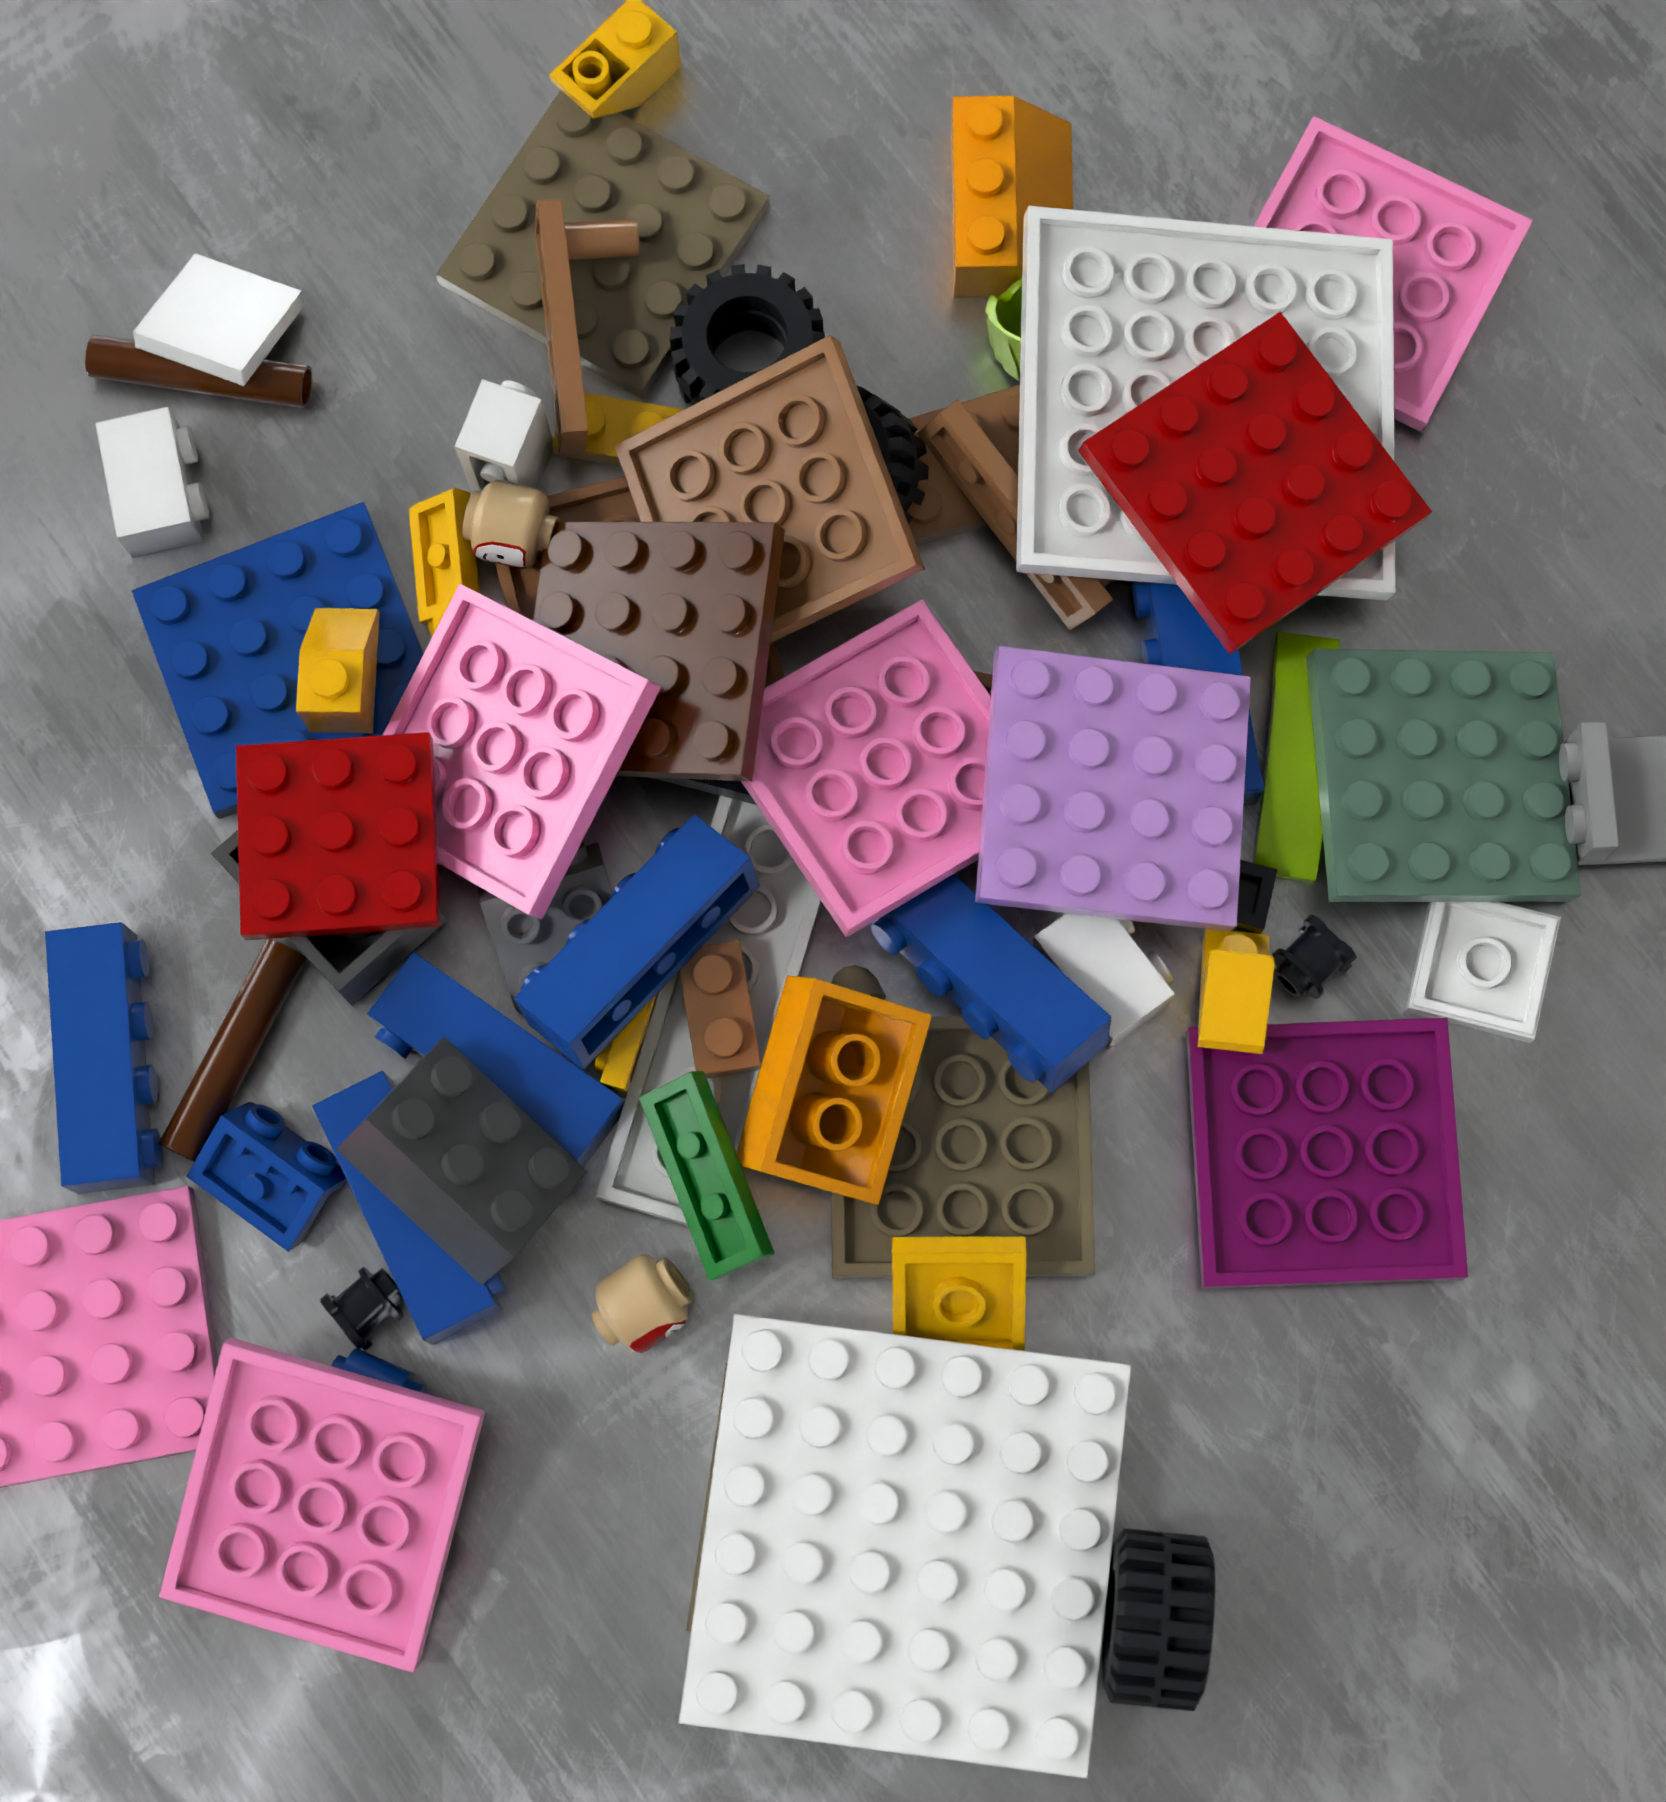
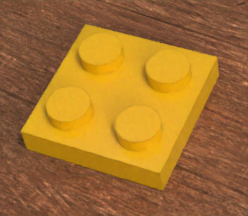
M892 1237L893 1334L1025 1351L1026 1237Z

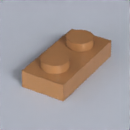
M740 939L703 945L679 970L696 1071H704L707 1079L760 1070L761 1061Z

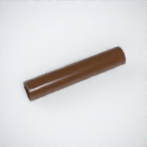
M94 334L88 341L85 355L87 375L92 378L297 408L307 407L312 389V370L308 365L264 359L247 383L242 386L139 349L135 346V341Z
M266 939L158 1143L159 1145L195 1162L221 1115L227 1112L307 959L304 955L278 941Z

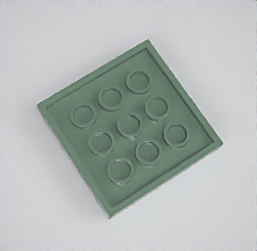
M1314 649L1306 657L1329 902H1571L1581 896L1576 845L1568 842L1565 830L1566 809L1568 805H1571L1569 783L1562 780L1559 769V752L1564 740L1554 652Z

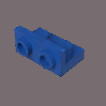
M247 1102L221 1115L186 1176L288 1252L300 1245L329 1195L343 1187L347 1182L341 1166L336 1163V1157L330 1150L318 1143L306 1141L285 1126V1120L278 1112L253 1102Z

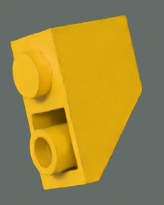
M627 0L549 74L550 81L593 119L640 107L682 67L677 31L643 1Z

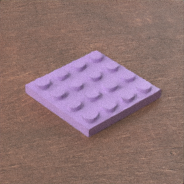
M998 646L994 653L975 903L1228 932L1237 927L1251 677Z

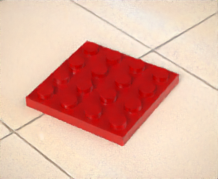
M1281 312L1266 320L1085 440L1078 450L1230 655L1420 524L1432 513L1429 506Z

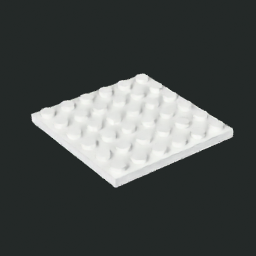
M1028 206L1023 216L1016 572L1177 584L1078 450L1085 440L1279 312L1287 319L1394 460L1393 239ZM1395 541L1317 595L1388 601L1395 594Z
M734 1314L679 1723L1087 1778L1131 1365Z

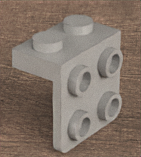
M1606 721L1580 722L1566 741L1561 744L1559 752L1560 775L1564 782L1569 783L1571 805L1567 806L1565 814L1566 836L1570 844L1576 845L1578 865L1666 862V735L1608 738Z
M584 842L581 843L542 920L522 912L478 886L479 903L514 1008L520 1014L522 1012L514 997L521 991L526 977L535 968L547 965L566 945L572 930L583 920L592 919L611 899L613 892L598 842L586 846Z

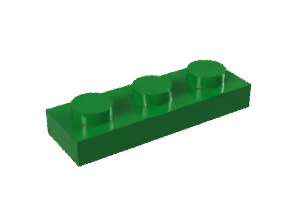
M704 1071L689 1072L639 1097L709 1281L721 1279L774 1255L773 1247Z

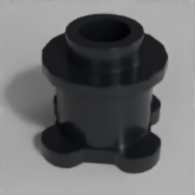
M1310 914L1303 921L1304 925L1299 929L1301 935L1286 950L1279 948L1272 954L1277 966L1274 970L1275 979L1288 993L1298 999H1301L1305 994L1314 999L1320 998L1324 994L1322 986L1337 971L1346 973L1352 967L1351 963L1357 958L1355 952L1347 943L1340 940L1330 931L1320 918Z
M363 1266L358 1270L361 1277L337 1297L326 1293L319 1301L354 1346L359 1350L362 1348L366 1351L373 1345L369 1338L393 1317L398 1321L404 1317L402 1310L398 1306L404 1299L396 1282L383 1268L373 1275Z

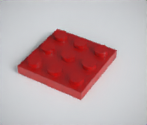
M430 732L236 745L240 935L245 940L441 927L433 738Z

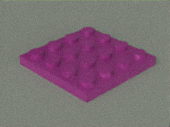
M1447 1018L1267 1024L1263 1054L1197 1047L1198 1027H1188L1186 1041L1202 1289L1463 1280L1468 1277Z

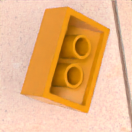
M1014 95L953 96L951 159L954 297H990L991 294L1000 297L1012 284L1022 278L1023 216L1028 206L1073 210L1071 123Z
M787 975L736 1151L740 1165L879 1205L932 1015L820 979Z

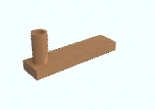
M562 199L537 200L534 233L559 456L583 455L588 435V423L569 260L638 257V226L636 219L564 222Z
M957 399L941 411L917 434L1016 560L1018 476ZM1026 573L1069 630L1095 615L1113 600L1105 589L1114 581L1112 579Z

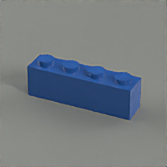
M1132 581V597L1136 617H1147L1150 639L1143 640L1142 642L1144 664L1243 676L1239 650L1231 655L1228 653L1177 584ZM1250 710L1243 806L1256 805L1264 790Z
M695 814L681 828L669 831L659 842L655 854L637 873L625 876L617 884L611 899L594 917L583 920L572 930L566 945L547 965L535 968L526 977L521 991L514 997V1000L529 1026L584 1070L760 887L751 858Z
M955 874L871 923V931L874 937L885 950L893 955H897L900 952L916 967L919 979L930 992L938 997H942L944 994L948 996L961 1009L963 1019L974 1033L983 1039L992 1037L1008 1052L1007 1056L1011 1065L1024 1079L1031 1083L1038 1080L1052 1094L1107 1045L1112 1017L988 904L975 903L976 893Z
M122 922L45 931L61 1186L77 1194L155 1185L154 1167L162 1165L163 1151L162 1146L158 1144L161 1139L160 1133L157 1128H151L149 1104L157 1102L158 1082L153 1065H146L145 1040H152L154 1024L151 1007L148 1002H142L140 978H145L149 975V957L145 941L143 939L138 940L137 935Z
M414 951L367 1013L376 1025L380 1027V1030L374 1037L405 1060L412 1050L423 1057L444 1036L583 1168H585L620 1119L625 1103L620 1096Z
M382 1070L312 1105L422 1340L434 1345L503 1310L496 1294L504 1290L505 1286L499 1272L480 1285L336 1150L395 1086L393 1080Z

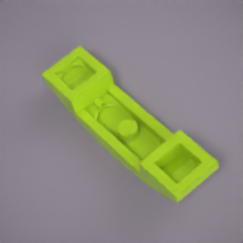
M1277 632L1270 689L1272 703L1263 780L1264 790L1262 792L1261 808L1257 814L1252 863L1278 869L1276 874L1278 879L1315 883L1323 832L1306 657L1314 649H1340V639Z

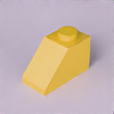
M315 608L300 647L296 712L310 732L373 733L380 616L378 609Z

